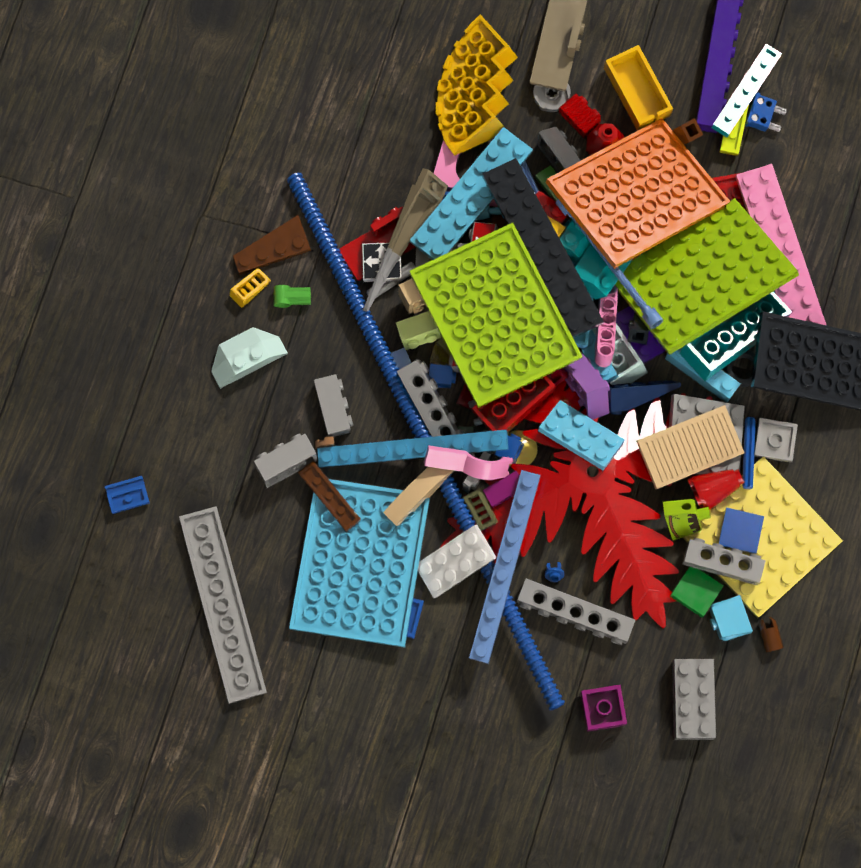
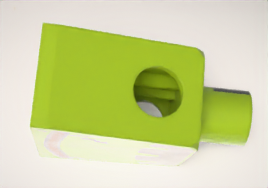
M693 499L663 502L664 516L672 540L700 532L702 530L701 520L711 518L709 507L697 509L696 502Z

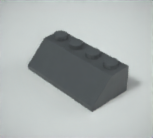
M553 127L539 132L537 145L555 171L559 173L581 160L577 156L578 152L573 145L570 146L566 141L565 133L562 130L559 131L557 127Z

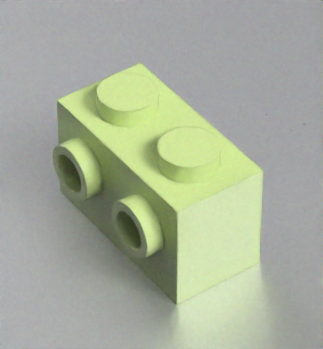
M429 311L396 322L405 350L415 349L419 345L431 343L441 338L440 332Z

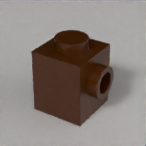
M695 118L672 130L684 145L703 135Z

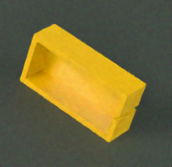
M639 45L605 61L604 70L637 131L652 124L654 121L661 118L664 120L671 116L673 107Z

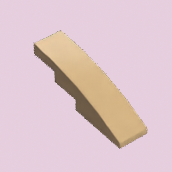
M427 467L383 513L396 526H399L411 512H415L426 498H430L454 470Z

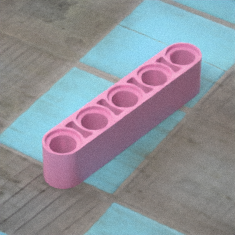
M615 285L606 297L598 299V311L604 321L602 325L596 327L595 363L600 367H608L611 364L615 350L618 288Z

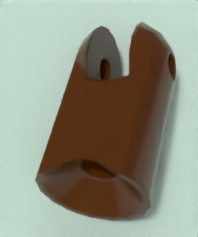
M769 617L771 628L766 629L763 619L759 622V629L766 653L784 648L777 622L772 617Z

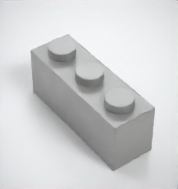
M336 374L315 379L314 384L328 437L351 433L350 427L353 426L351 415L347 416L345 410L349 407L346 397L342 398L341 391L344 390L342 380L337 379Z

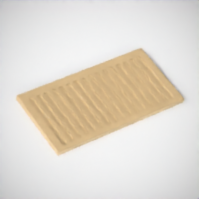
M725 405L636 440L655 489L744 454Z

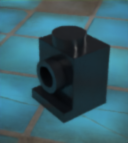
M634 313L633 320H629L628 342L647 344L649 329L638 315Z

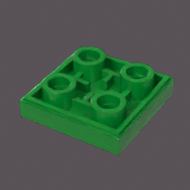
M689 567L670 597L703 618L720 593L723 585L700 569Z

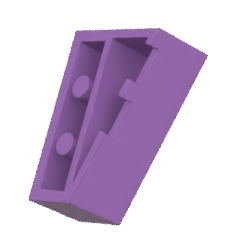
M581 352L582 359L563 367L568 373V378L565 380L571 391L577 392L580 398L578 400L580 407L584 406L587 410L586 416L594 420L609 414L608 391L610 388L608 382L600 376L598 369H594L590 359Z

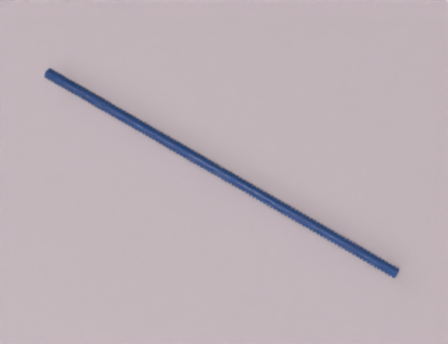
M302 173L292 174L288 177L287 183L290 184L289 187L292 189V193L295 194L294 197L297 199V203L300 204L299 207L302 209V213L305 214L304 217L307 219V223L310 224L309 227L312 229V233L315 234L314 237L317 239V243L320 244L319 247L323 249L322 253L325 254V259H328L327 263L330 264V269H333L332 273L335 274V279H338L337 283L340 285V289L343 290L342 293L345 295V299L348 300V305H351L352 314L356 315L355 320H358L357 324L361 325L360 330L366 336L365 340L369 341L368 346H371L370 350L373 351V356H376L375 360L379 362L378 366L381 367V372H384L383 376L386 377V382H389L388 386L392 388L391 392L394 393V398H397L396 402L399 403V408H402L401 412L405 414L404 418L407 419V424H410L409 428L413 430L414 438L432 437L397 373L399 367H396L397 363L393 362L394 357L388 351L389 347L385 346L386 341H383L384 337L380 336L381 331H378L379 327L375 325L376 321L370 315L371 311H363L366 301L363 300V295H360L361 291L357 289L358 285L352 279L353 275L350 274V269H347L348 265L345 264V259H342L343 255L340 254V249H337L338 245L335 243V239L332 238L333 235L330 233V229L327 228L328 225L325 223V219L322 218L323 215L320 213V209L317 208V203H314L315 199L312 198V193H309L310 189L307 188V183H304L305 179L302 178ZM450 474L439 488H442L440 491L444 493L443 497L447 499L446 503H449L448 507L452 509L451 513L455 515L454 519H457L456 523L460 525L459 529L465 532L474 526L476 522L472 520L473 516L469 514L470 510L467 509V504H464L465 501L461 498L462 494L459 493L460 490L456 488L457 484L453 482L454 478ZM493 561L481 568V573H484L483 577L487 579L486 583L489 585L495 567ZM509 590L502 616L506 617L505 622L509 623L507 626L511 627L510 632L514 633L513 638H516V644H519L518 648L522 650L521 654L525 656L524 660H527L526 664L530 666L529 670L533 672L532 676L536 678L535 682H538L537 686L541 688L540 692L544 694L543 698L547 700L546 704L550 706L549 710L557 709L564 705L565 701L561 699L562 695H559V689H556L557 685L553 683L554 679L550 677L551 673H548V667H545L546 663L542 661L543 657L539 655L540 651L536 649L538 646L534 645L535 640L531 639L532 634L528 633L530 630L526 629L527 624L523 623L524 618L520 617L521 612L517 611L519 608L515 607L516 602L512 601L513 596L509 595Z

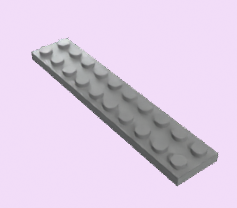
M217 506L179 516L228 702L230 704L266 694L265 683Z

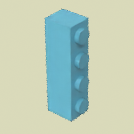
M682 348L670 355L667 353L665 358L667 361L725 403L730 400L741 384L723 370H720L704 381L679 354Z

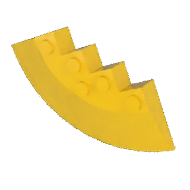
M481 14L465 29V34L460 41H456L454 44L455 48L445 60L443 65L444 71L437 86L436 115L439 121L438 126L446 145L454 156L491 140L504 127L496 115L509 103L500 92L513 82L505 68L518 58L510 46Z

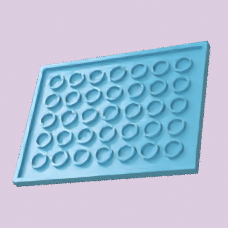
M329 479L361 518V521L346 532L313 492L289 629L405 647L430 498H426L415 512H411L399 526H396L383 512L404 490Z

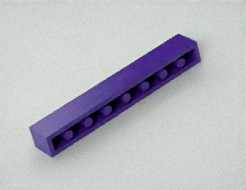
M716 0L696 117L701 131L717 133L711 127L726 106L727 99H724V93H728L730 82L727 81V76H731L733 67L730 64V58H734L736 47L732 46L733 41H737L739 31L735 30L741 19V13L738 10L739 6H743L744 0Z

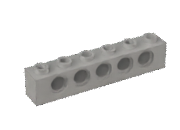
M416 360L397 371L432 437L444 436V427H448L451 430V435L464 434L461 429L458 430L455 424L457 421L453 413L448 412L446 408L448 404L443 395H439L437 391L438 385L428 375L429 369L424 361ZM417 376H420L423 379V385L421 387L417 386L415 383V379ZM426 393L432 395L433 399L430 404L424 399ZM435 410L441 412L442 417L440 420L434 418Z
M527 578L517 600V603L523 609L529 611L531 608L538 610V614L541 616L549 617L551 615L556 617V621L567 624L569 622L574 624V628L585 631L587 629L593 631V635L599 638L609 637L611 642L618 645L628 642L635 623V619ZM535 595H542L544 602L541 604L535 603L533 599ZM555 601L560 602L562 609L559 611L554 610L552 603ZM571 609H578L580 616L578 618L572 617L570 614ZM595 615L599 620L598 624L593 625L589 623L588 617ZM607 623H615L617 630L614 632L609 631Z

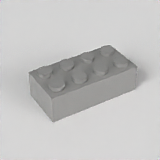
M674 659L672 661L674 740H714L716 738L714 659Z

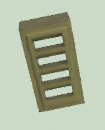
M482 487L463 497L481 531L498 523ZM479 496L480 499L473 503L471 499ZM483 502L484 506L476 510L475 506ZM486 509L488 513L479 517L478 513ZM490 516L491 520L482 524L481 520Z

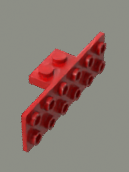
M403 206L391 209L388 215L383 218L378 217L374 219L370 225L369 232L340 248V254L343 255V259H345L346 264L357 281L363 279L362 244L390 243ZM409 243L402 255L416 247Z

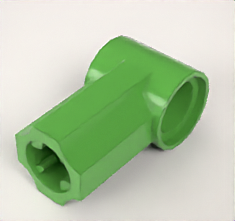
M288 285L274 286V306L285 308L291 305H311V288H291Z

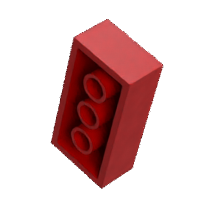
M544 376L478 408L475 405L472 411L489 431L507 430L508 433L556 391V386L547 376Z

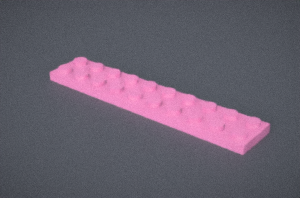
M769 164L737 174L735 177L747 213L799 273V276L774 290V293L792 311L789 316L790 318L826 325L773 165Z

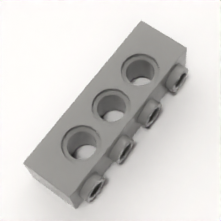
M694 538V540L690 539L687 544L682 564L758 585L761 581L766 560L761 559L762 557L756 554L748 556L742 554L743 551L734 548L727 550L721 544L713 543L709 545L703 539ZM701 552H709L710 559H703L701 557ZM721 556H726L729 559L728 565L721 564L719 560ZM740 561L746 562L748 569L741 570L738 563Z

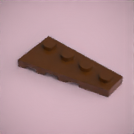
M299 215L233 255L239 275L311 251Z

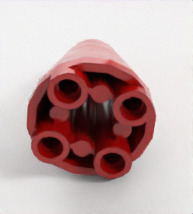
M739 469L699 474L688 479L700 508L709 507V510L739 489L741 484H744Z

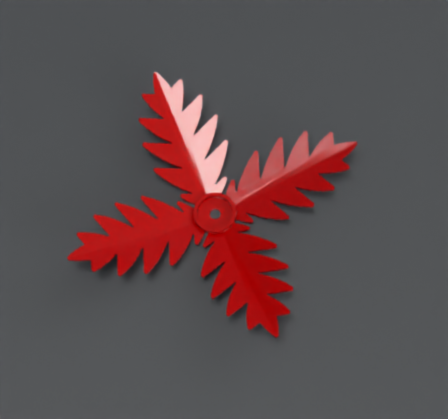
M566 380L556 386V391L524 419L542 424L560 400L579 411L580 405L578 400L580 398L577 392H572L570 388L564 391L567 384ZM708 396L706 398L708 400H713L711 396ZM657 397L652 402L645 416L640 436L638 434L635 409L629 410L618 432V435L625 439L624 444L604 471L596 467L598 475L595 477L587 474V469L595 465L542 434L538 429L523 431V436L535 442L566 450L555 452L553 456L569 461L571 464L566 465L551 461L550 465L558 473L533 465L511 464V468L517 471L519 475L521 470L541 476L520 549L521 557H525L536 537L543 512H545L547 542L551 543L563 522L570 498L572 510L576 511L582 494H586L581 513L585 514L592 506L594 508L585 528L581 554L585 555L606 533L597 556L593 582L596 583L619 560L612 581L610 603L615 604L633 585L631 602L633 619L635 621L638 620L646 611L661 628H665L666 617L663 603L676 602V600L670 597L672 592L653 575L678 574L679 570L664 558L642 548L671 547L674 543L653 529L631 522L637 520L660 519L661 516L641 502L619 495V493H630L631 488L615 482V478L633 484L634 480L627 472L652 482L636 440L669 428L670 413L664 426L660 398ZM586 408L581 412L584 415H587ZM503 478L484 481L491 486ZM477 496V497H475V498H473V499H471V500H472V502L474 503V502H476L477 500H479L480 497ZM514 496L496 507H492L498 523L481 531L486 540L491 536L492 549L496 557L498 556ZM483 502L476 505L475 509L477 510L483 507ZM485 509V510H483L482 512H480L479 514L482 516V515H484V514H486V513H488V512H487V510ZM490 516L481 520L482 524L491 520ZM454 517L448 518L447 522L456 531L443 542L440 548L463 532L459 529L460 525H457V519L455 520Z

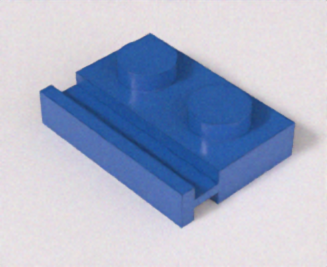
M142 476L105 486L112 514L150 503Z

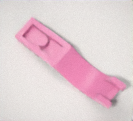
M429 445L424 459L425 466L462 471L469 476L482 480L505 478L509 475V464L513 462L512 458L503 456L497 461L481 460L470 455L467 451Z

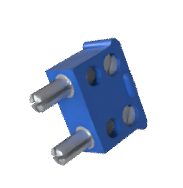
M758 92L752 99L745 127L750 126L764 132L769 128L779 132L781 126L770 122L773 112L785 115L787 109L776 106V100L762 96Z

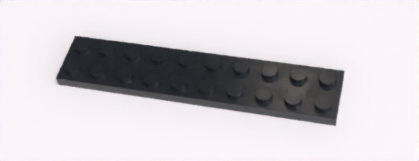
M515 158L483 173L482 178L507 225L513 223L572 337L575 338L602 325L604 321L518 160Z

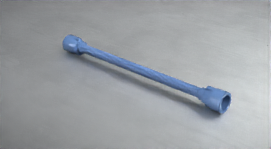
M558 199L556 201V205L559 207L562 213L565 216L568 214V216L571 217L573 221H575V219L571 216V214L567 211V209ZM575 221L576 225L585 234L586 238L611 271H613L617 279L623 284L634 301H636L642 310L641 312L644 314L642 318L651 329L658 327L663 322V318L654 307L651 309L618 267L614 269Z

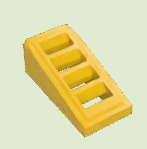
M257 268L230 289V297L243 308L271 280ZM256 276L262 281L261 284L255 279ZM251 281L256 286V288H254L249 282Z

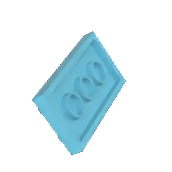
M561 400L538 429L542 434L603 471L625 442L624 438Z

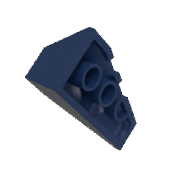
M674 380L648 381V385L637 381L630 383V385H611L609 382L608 400L610 414H622V411L631 410L681 387V383Z

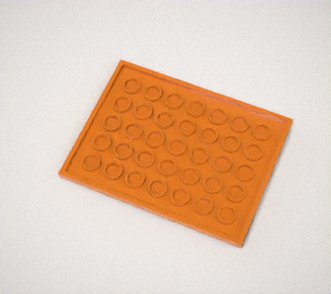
M663 118L547 178L545 182L614 269L723 209L731 202Z

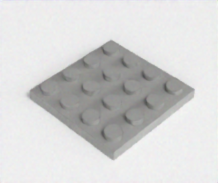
M673 394L671 395L669 427L725 405L742 445L745 406ZM741 455L692 475L730 469L734 471L739 469L740 472Z

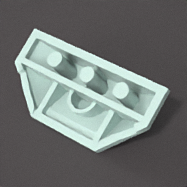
M252 327L219 344L211 372L221 389L288 353L279 336Z

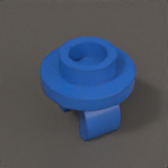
M557 562V567L551 568L550 563H547L545 578L551 582L560 581L564 577L561 563Z

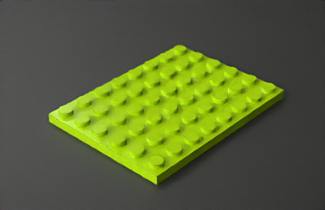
M734 198L723 209L635 258L623 272L645 303L651 309L654 307L663 318V322L658 327L651 329L642 318L644 315L641 312L642 310L619 280L615 286L670 355L799 276V273Z
M513 223L409 271L478 408L582 359L583 356Z

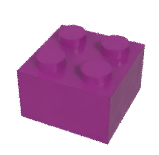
M621 685L580 692L586 732L620 727L627 724Z

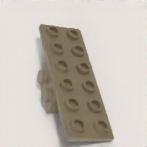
M549 0L530 84L566 91L575 51H579L581 40H578L579 34L583 35L585 24L582 21L587 0Z

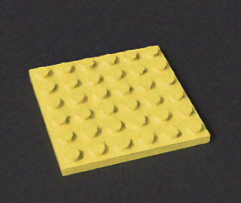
M762 457L754 464L752 489H743L741 484L739 489L710 510L711 518L701 520L702 530L700 532L683 537L687 543L690 539L699 538L705 540V543L709 545L713 543L718 544L726 507L764 516L756 554L761 556V559L766 560L760 583L753 585L718 575L736 596H741L742 602L757 618L766 612L842 542V539L765 457ZM702 551L701 557L708 560L710 559V554L707 551ZM743 552L742 554L750 556L751 553ZM726 556L720 557L721 564H729V559ZM740 561L738 563L741 570L748 569L746 562Z

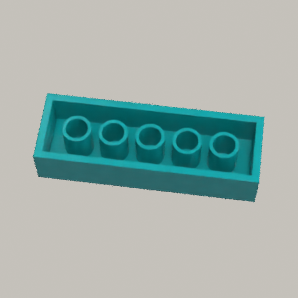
M771 292L683 346L679 354L706 381L756 345L761 312L789 317L792 311L774 292Z

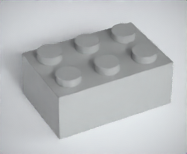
M297 434L290 439V442L286 444L280 443L270 453L263 452L256 457L257 459L254 461L256 469L267 488L302 470L310 462L318 461L317 454L306 434Z

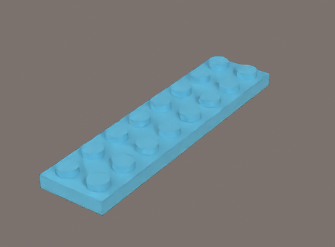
M503 127L413 235L410 243L432 260L449 253L494 199L482 178V174L515 158L521 166L533 152V149Z

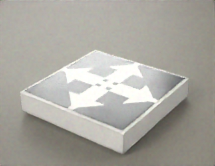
M389 243L362 244L364 282L375 281ZM401 256L385 281L402 280Z

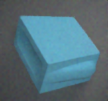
M740 595L711 605L709 611L712 619H710L712 629L717 631L719 639L728 641L753 632Z

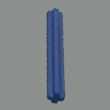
M753 417L745 419L743 489L753 488L756 424Z

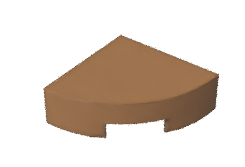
M333 436L315 441V449L334 446Z

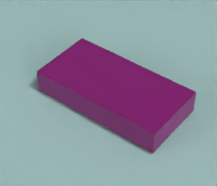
M517 471L483 490L493 508L515 495L520 477Z

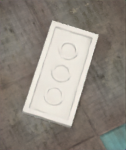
M474 525L421 560L418 572L433 598H437L497 557L478 525Z

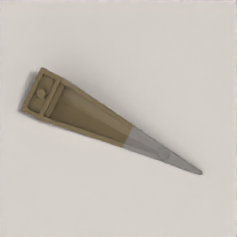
M422 169L416 185H412L363 311H369L391 270L409 245L410 239L441 203L448 185L429 169Z

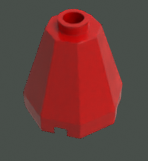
M598 124L587 134L586 151L591 156L625 138V136L613 124Z

